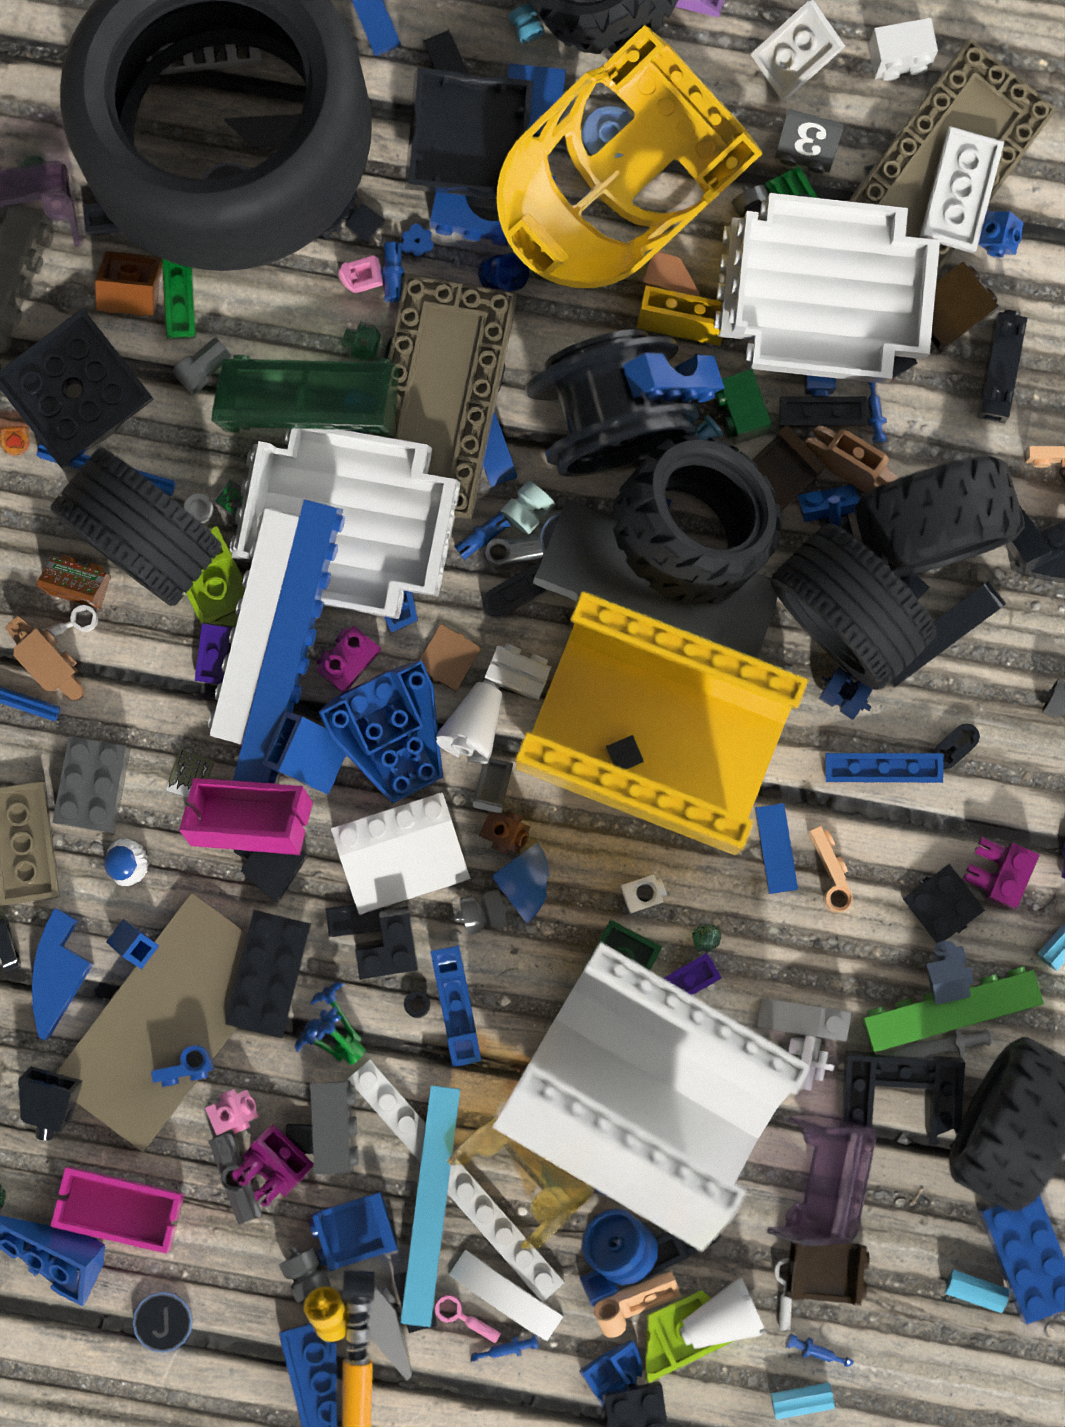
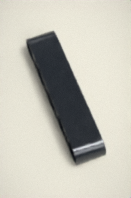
M989 581L933 622L936 628L935 639L899 675L890 681L893 688L1006 605V602Z

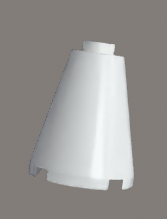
M489 680L477 682L438 731L436 743L442 749L458 758L460 754L469 756L468 762L487 764L492 753L502 700V692L499 690V686Z
M742 1277L732 1282L683 1320L684 1327L680 1328L686 1345L692 1343L694 1348L766 1334V1330Z

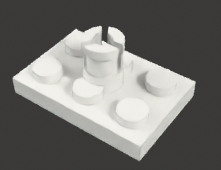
M811 0L807 1L750 55L780 99L785 100L846 46L815 1Z

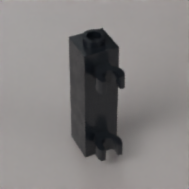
M1004 310V312H999L995 318L977 418L1005 423L1010 417L1028 317L1021 316V313L1018 311Z

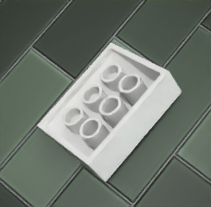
M443 792L331 828L359 915L470 880Z

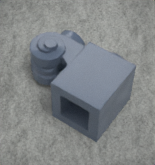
M950 941L937 943L934 947L935 962L926 964L929 985L935 1004L970 997L969 985L974 984L970 967H964V963H967L963 946L957 947Z

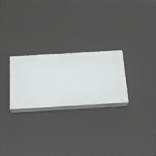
M952 126L947 128L919 238L940 240V244L971 253L976 252L1004 141Z

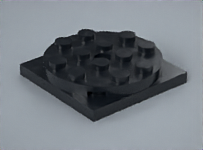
M84 308L80 309L0 370V390L61 469L65 468L92 446L109 438L125 421L154 400ZM79 384L82 387V393L79 398L67 396V389L70 385Z

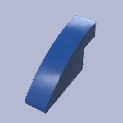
M54 908L44 928L33 967V1012L38 1036L43 1040H49L94 963L64 946L79 920L57 908Z

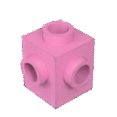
M235 1089L218 1096L220 1102L205 1108L216 1135L230 1129L236 1134L250 1128L249 1121L259 1117L256 1111V1104L253 1098L250 1097L248 1090L236 1094Z

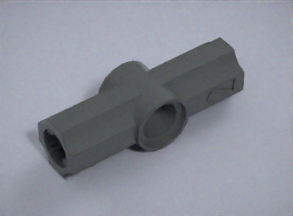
M233 1131L208 1140L221 1176V1184L227 1192L238 1225L262 1216L259 1203L254 1197L255 1192L251 1181L246 1186H233L228 1181L229 1172L237 1169L243 1163Z

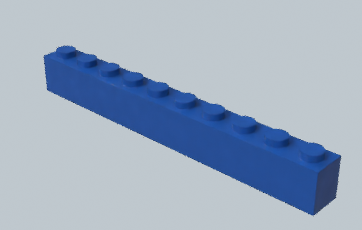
M304 499L233 781L279 783L281 774L261 764L284 712L292 713L294 703H298L301 697L302 686H299L301 675L306 674L309 666V658L306 655L309 646L312 647L315 642L317 633L316 629H313L315 620L320 618L323 611L324 602L320 600L323 589L326 590L330 583L331 573L328 572L330 561H334L337 555L338 544H335L337 533L342 532L345 524L342 508Z

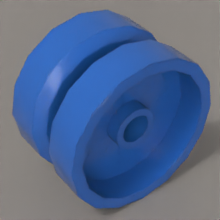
M611 1209L596 1215L587 1225L582 1236L581 1249L585 1260L593 1269L601 1273L608 1280L625 1285L633 1284L643 1279L652 1270L657 1259L658 1244L654 1233L631 1213L621 1209Z

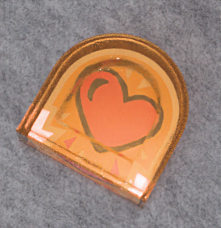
M29 426L0 427V446L5 453L10 456H20L28 450L30 445Z

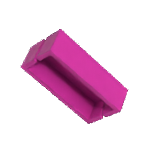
M193 778L187 799L191 807L185 806L179 831L188 844L195 847L300 855L306 832L303 826L308 824L313 802L303 786Z
M69 1166L64 1170L59 1194H69L68 1199L61 1198L57 1200L51 1227L167 1254L172 1249L177 1225L172 1224V1221L179 1219L185 1193Z

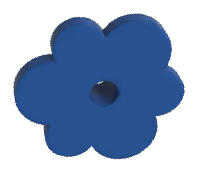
M419 224L412 225L409 231H405L402 234V239L404 240L402 243L403 251L407 254L413 253L416 257H421L423 252H430L433 249V241L430 239L432 236L431 231L428 229L423 230V227Z

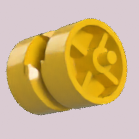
M320 1287L313 1290L305 1299L304 1312L318 1337L327 1342H334L347 1335L346 1328L349 1326L347 1323L349 1322L350 1313L347 1312L348 1309L338 1291L331 1287Z

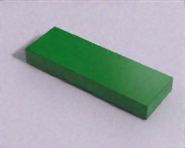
M163 259L167 340L196 338L193 268Z

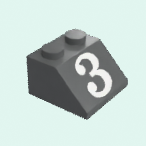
M788 109L775 158L780 159L781 163L788 166L799 164L807 166V169L814 173L822 174L824 171L830 173L844 123Z

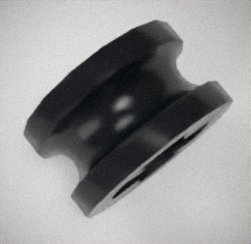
M413 991L405 997V1011L413 1018L424 1017L430 1010V1000L425 993ZM420 996L423 998L421 1002H425V1008H419L418 1013H414L411 1011L413 1007H409L410 1000L415 1001L416 997Z

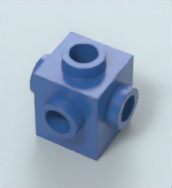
M986 211L978 244L992 257L1002 258L1004 255H1016L1018 244L1022 239L1024 222L1010 211Z

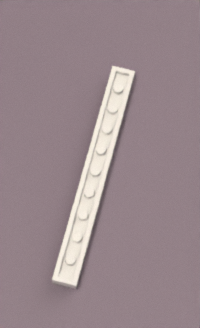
M368 1060L348 1080L421 1163L426 1128L425 1121L371 1060ZM452 1155L448 1195L543 1303L565 1283L564 1280L460 1161Z

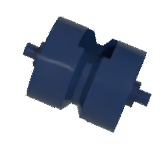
M840 667L836 669L832 677L826 678L822 676L819 680L824 683L823 687L825 688L818 699L831 707L839 706V712L854 720L860 710L866 709L870 711L872 708L871 705L867 704V699L873 689L859 680L856 682L852 681V675Z

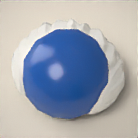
M117 839L108 848V853L104 858V868L118 885H134L141 881L147 873L149 863L146 850H143L142 845L130 839Z

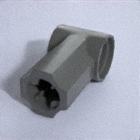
M215 337L195 355L187 356L174 367L172 373L190 394H194L207 384L210 376L231 359L232 355Z
M539 533L509 539L496 538L491 540L486 546L487 563L494 568H503L510 564L543 559ZM495 547H502L507 554L502 560H495L491 557L490 552Z

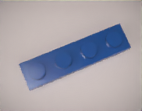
M826 753V782L943 783V753Z

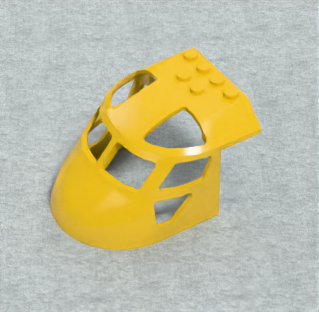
M644 25L603 66L586 72L514 144L503 163L497 185L499 221L503 233L515 254L538 275L559 285L573 288L607 286L627 278L646 264L758 159L763 152L747 129L670 45L648 26ZM600 82L614 91L634 111L635 117L601 150L590 156L583 146L581 121L586 101L596 83ZM577 96L570 113L557 124L562 113ZM547 121L540 136L534 137L533 135ZM563 136L566 137L567 150L575 168L591 189L590 193L576 205H571L553 180L547 156ZM617 153L623 154L621 157L614 158ZM673 160L680 161L704 192V195L701 197L702 201L686 209L668 213L643 210L633 204V199ZM599 198L621 217L636 225L649 227L650 229L630 242L625 243L605 236L582 218L581 214L595 199ZM682 221L680 224H678L668 232L663 233L671 225ZM652 249L647 255L644 254L646 251Z

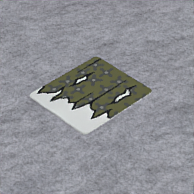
M179 750L166 790L188 797L193 778L209 779L215 761Z

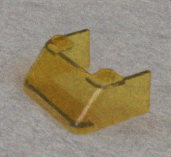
M497 1116L477 1129L447 1162L450 1165H466L477 1153L484 1156H492L504 1147L541 1188V1191L535 1196L531 1204L532 1214L541 1225L520 1245L524 1250L540 1248L593 1195L595 1188L493 1128L499 1117Z

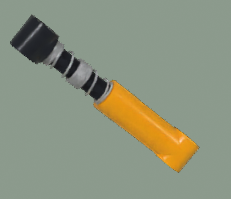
M344 1271L343 1301L347 1302V1308L349 1309L347 1312L350 1313V1318L347 1323L349 1326L346 1328V1340L349 1342V1347L346 1350L349 1351V1357L343 1360L342 1427H371L373 1361L369 1358L370 1355L367 1352V1347L370 1344V1326L367 1325V1322L370 1320V1315L368 1314V1310L371 1308L370 1304L374 1302L375 1271Z

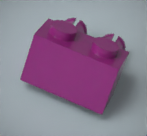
M354 625L350 630L347 628L343 629L335 639V642L338 643L331 652L326 650L316 662L319 665L316 669L318 674L341 693L348 691L381 652V648Z
M981 837L978 842L980 846L975 848L974 854L998 863V868L992 874L970 863L966 871L974 875L964 873L963 881L985 889L986 899L1010 910L1017 909L1040 855L1015 843L1003 847L985 839V837Z
M272 1124L242 1156L245 1161L232 1174L235 1181L242 1174H245L238 1184L246 1186L256 1174L260 1173L267 1181L255 1191L254 1197L258 1201L263 1195H266L260 1205L267 1207L279 1194L285 1198L314 1167V1163Z

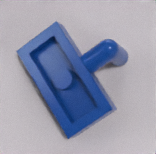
M854 485L798 495V504L804 522L828 518L830 524L837 526L841 525V515L854 513V507L859 502Z

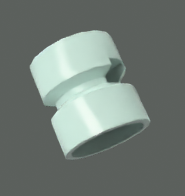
M527 480L517 491L518 498H511L501 509V512L519 530L529 535L539 524L538 518L540 516L545 517L553 509L555 503L541 488Z

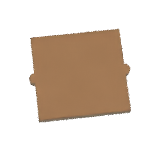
M440 624L420 660H422L428 675L433 678V682L437 683L439 681L457 692L482 647L464 638L463 633L457 634Z

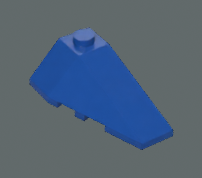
M0 1215V1249L11 1258L19 1257L30 1267L28 1271L36 1277L40 1273L52 1283L50 1288L54 1292L83 1307L103 1267L105 1244L85 1234Z

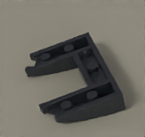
M1065 467L1059 469V474L1065 482ZM1021 508L1025 528L1015 540L1006 545L1024 574L1065 555V521L1039 532Z
M845 1051L842 1128L847 1129L850 1123L864 1131L861 1137L863 1140L871 1142L875 1086L931 1089L929 1144L932 1146L939 1144L937 1136L954 1129L957 1135L962 1119L966 1062L962 1057L933 1056V1058L876 1055L875 1052Z

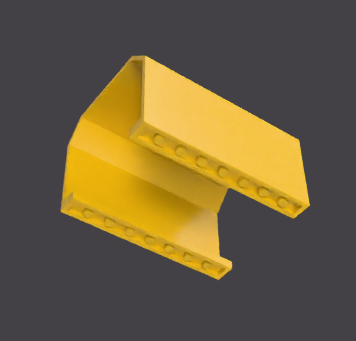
M582 592L571 619L574 625L532 733H526L516 758V770L727 853L737 855L744 849L754 821L748 818L792 707L798 708L808 679ZM633 735L644 763L627 770L613 766L606 746Z

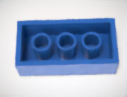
M1040 1195L1032 1204L1015 1212H1011L996 1203L977 1209L1006 1285L1010 1289V1295L1020 1321L1028 1325L1064 1311L1065 1258Z

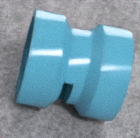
M530 4L522 5L508 15L511 25L516 26V36L519 43L533 41L545 32L542 22L535 18L537 13Z

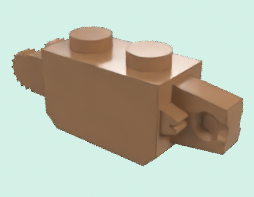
M817 425L813 433L821 442L811 437L805 442L809 449L826 465V469L865 493L887 482L898 479L887 467L889 459L885 453L847 430H840L838 433H835L823 425Z
M21 616L15 617L6 625L5 628L16 643L14 657L45 691L60 689L65 696H68L73 701H78V699L80 700L85 696V689L74 676L78 672L74 667L77 664L76 660L66 650L62 653L55 644L58 641L48 629L42 631L40 628H34Z

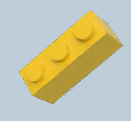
M645 285L636 328L720 346L723 337H719V329L714 328L716 311H721L722 301Z

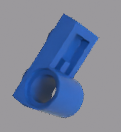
M194 1045L187 1047L182 1052L181 1065L151 1071L153 1083L161 1082V1086L166 1087L179 1084L178 1078L190 1075L191 1081L207 1078V1071L214 1070V1065L208 1050L203 1046ZM193 1050L199 1051L203 1056V1062L199 1067H193L188 1062V1056Z

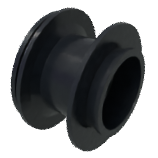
M622 330L575 343L558 351L545 361V370L534 376L526 384L525 390L527 396L534 400L559 399L570 435L553 444L545 453L547 462L557 465L556 467L560 475L566 477L587 476L627 467L644 461L656 446L668 439L674 442L678 436L695 435L696 427L694 422L699 417L696 406L691 404L665 405L664 399L661 398L654 401H647L646 398H633L623 364L644 353L663 354L668 362L678 353L677 341L670 337H649L645 330Z

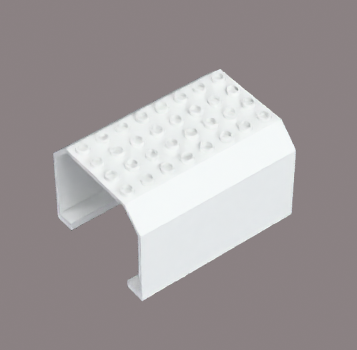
M600 943L550 1026L493 1128L700 1251H703L734 1217L747 1192L735 1185L737 1178L776 1109L790 1093L796 1095L811 1066Z

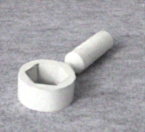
M81 605L72 611L71 621L67 623L59 622L41 630L48 629L54 636L64 633L67 628L72 626L79 631L89 632L96 627L98 616L91 607ZM88 610L93 614L92 623L81 628L76 624L77 613Z
M782 1258L774 1267V1276L784 1285L783 1294L780 1296L779 1330L790 1331L792 1299L785 1297L786 1281L779 1277V1266L787 1263L789 1258Z

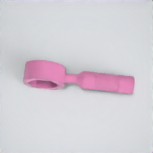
M444 1295L439 1298L435 1306V1313L441 1321L453 1322L459 1318L470 1329L485 1336V1338L494 1343L497 1342L501 1333L474 1316L468 1317L461 1313L462 1305L456 1296ZM447 1299L457 1303V1314L450 1318L439 1313L440 1303Z

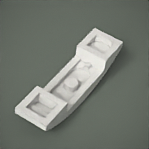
M466 1249L449 1273L451 1277L477 1296L546 1341H548L563 1318L562 1314L544 1302L542 1303L540 1299L538 1300Z

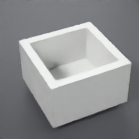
M931 18L874 28L868 50L875 79L883 78L884 81H889L905 73H911L913 76L921 75L931 68L938 52Z

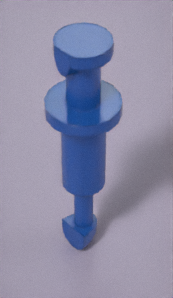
M868 382L871 393L868 398L871 418L867 420V424L874 428L875 436L872 437L873 443H881L886 441V433H883L882 425L887 423V419L882 417L880 397L875 392L876 383Z
M791 1333L787 1337L785 1347L788 1349L794 1347L802 1350V1357L807 1358L811 1355L827 1362L834 1360L844 1364L846 1367H850L854 1363V1360L846 1357L844 1359L834 1354V1351L813 1344L812 1338L808 1337L804 1342L798 1340V1337Z
M533 1334L532 1338L519 1341L518 1337L515 1336L512 1342L492 1346L486 1352L473 1353L470 1360L475 1362L479 1361L480 1358L488 1356L494 1359L516 1353L519 1357L522 1356L523 1349H538L539 1341L536 1334Z

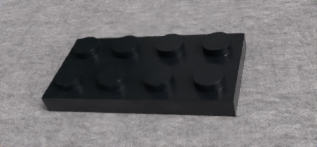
M253 910L225 1025L278 1038L284 1037L311 923Z

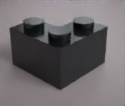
M409 906L380 911L383 940L357 943L355 945L360 980L418 971V960Z

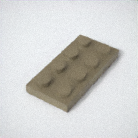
M45 782L1 787L0 906L60 898Z

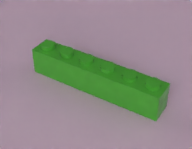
M1023 966L1007 971L1009 976L998 979L996 974L980 978V985L969 987L970 997L936 1005L932 992L923 995V1001L913 1003L912 998L895 1002V1009L885 1011L884 1006L867 1010L868 1016L861 1018L870 1051H881L1043 1005L1044 1002L1034 970L1026 971Z

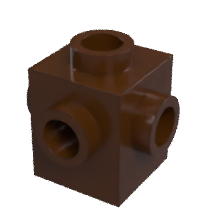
M507 810L505 815L489 811L479 836L493 842L491 848L507 855L509 850L519 853L529 839L528 831L531 826L521 823L523 817Z

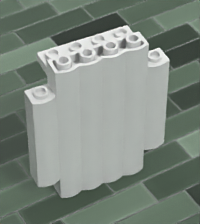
M769 193L767 201L761 202L760 219H765L764 221L757 220L758 212L747 211L744 219L732 217L730 225L724 226L722 243L727 244V255L722 254L720 260V272H725L724 283L718 284L717 300H722L721 311H716L714 328L719 329V337L753 340V344H747L746 361H751L750 369L889 384L893 376L894 356L926 359L930 354L940 240L906 237L908 208Z
M293 421L292 429L289 428L286 433L285 443L288 446V450L276 448L266 442L258 441V444H254L253 451H249L247 456L248 477L243 480L241 486V495L244 496L242 507L237 509L235 523L238 524L236 536H232L230 542L232 558L252 563L253 559L250 558V550L253 542L258 540L260 530H257V522L260 514L264 513L265 509H275L300 516L304 499L342 508V515L345 516L343 530L341 533H337L335 544H338L337 555L334 561H330L328 572L331 573L330 583L326 590L323 589L320 600L324 602V606L399 619L404 591L439 596L455 509L459 497L460 482L457 479L428 474L432 455V448L429 445Z

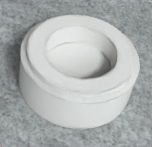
M203 494L191 495L184 504V509L201 524L207 522L214 512L211 500Z

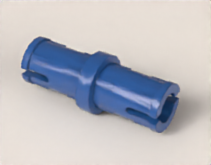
M387 242L383 244L384 267L382 268V276L384 277L385 285L384 301L388 302L390 298V302L395 303L400 302L402 294L401 281L404 276V268H402L401 262L402 244L397 243L396 246V242Z
M500 511L480 527L478 525L473 528L475 531L454 545L458 552L469 545L466 550L460 553L464 560L482 546H487L490 540L511 526L507 520L496 526L498 522L505 518Z

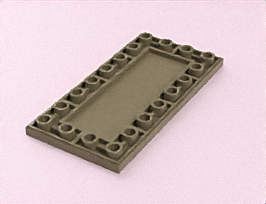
M968 38L848 202L908 208L905 236L919 238L949 126L1004 141L989 199L990 202L1057 108L974 40ZM943 244L939 245L937 273L955 248Z
M406 273L372 435L429 445L432 448V455L428 474L457 479L460 482L459 497L454 516L472 520L518 294Z
M191 892L155 940L159 947L142 969L137 966L134 968L56 1072L83 1080L76 1103L142 1153L146 1151L198 1081H191L189 1075L178 1078L179 1084L162 1087L161 1082L153 1083L151 1071L181 1065L182 1052L187 1047L194 1045L205 1047L212 1060H214L237 1029V1027L225 1025L248 933L193 892ZM193 1050L188 1056V1062L193 1067H199L203 1062V1056L199 1051Z

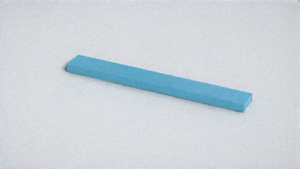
M431 1085L401 1324L431 1327L461 1091L459 1088Z

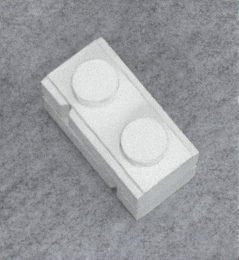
M505 644L504 648L497 646L485 675V680L492 681L500 687L539 702L552 667L547 665L548 660L532 654L531 658L520 655L521 649L510 644Z

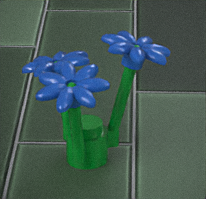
M334 982L330 987H325L323 992L316 993L313 996L311 1005L325 1000L327 1005L330 1004L332 1006V1009L328 1013L326 1010H322L320 1012V1019L314 1018L306 1023L304 1031L299 1034L300 1038L295 1042L296 1052L300 1051L303 1044H315L333 1055L339 1062L344 1059L349 1065L355 1064L364 1055L366 1048L360 1043L362 1038L355 1032L336 1002V990L344 986V983ZM341 1020L349 1035L345 1034L342 1036L335 1029L334 1023ZM325 1033L331 1034L337 1040L335 1044L337 1049L320 1040Z

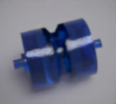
M515 253L490 255L481 262L478 269V277L483 287L504 291H517L526 285L529 279V267Z

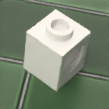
M654 874L620 886L629 914L664 902L662 897L667 895L662 879L656 880ZM641 885L649 886L653 892L651 900L647 902L639 900L636 895L637 888Z

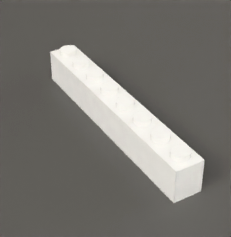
M265 509L264 513H261L258 518L257 530H260L257 542H253L250 550V558L253 560L250 570H247L244 575L243 587H246L244 597L239 599L236 607V615H239L236 627L233 626L230 632L229 643L232 645L230 654L226 655L223 660L222 671L225 674L223 682L219 683L216 689L215 699L218 702L216 711H212L209 717L208 727L211 728L209 736L242 745L299 520L298 515L275 509Z

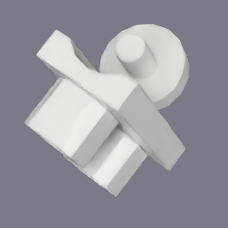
M806 1035V1038H791L789 1053L802 1056L801 1061L811 1066L800 1089L812 1091L814 1079L823 1081L825 1070L834 1071V1065L826 1064L828 1052L820 1051L819 1053L820 1038Z

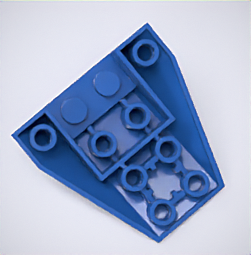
M422 660L385 671L334 697L319 711L330 738L392 804L443 778L440 746L436 743L438 724L434 687Z

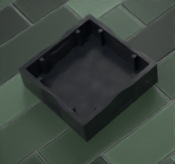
M418 67L414 74L404 189L497 199V185L503 163L514 144L527 131L530 122L533 81L495 76L472 77L460 72Z

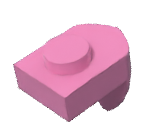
M375 255L351 263H343L339 268L338 276L341 283L353 293H359L383 285L379 259Z

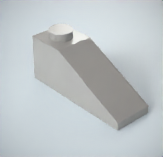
M761 998L757 1027L847 1042L851 1012Z
M376 1286L374 1302H371V1308L368 1310L370 1320L367 1322V1325L370 1326V1338L402 1376L408 1380L412 1376V1370L397 1309L393 1305L396 1299L387 1288L384 1287L381 1290Z

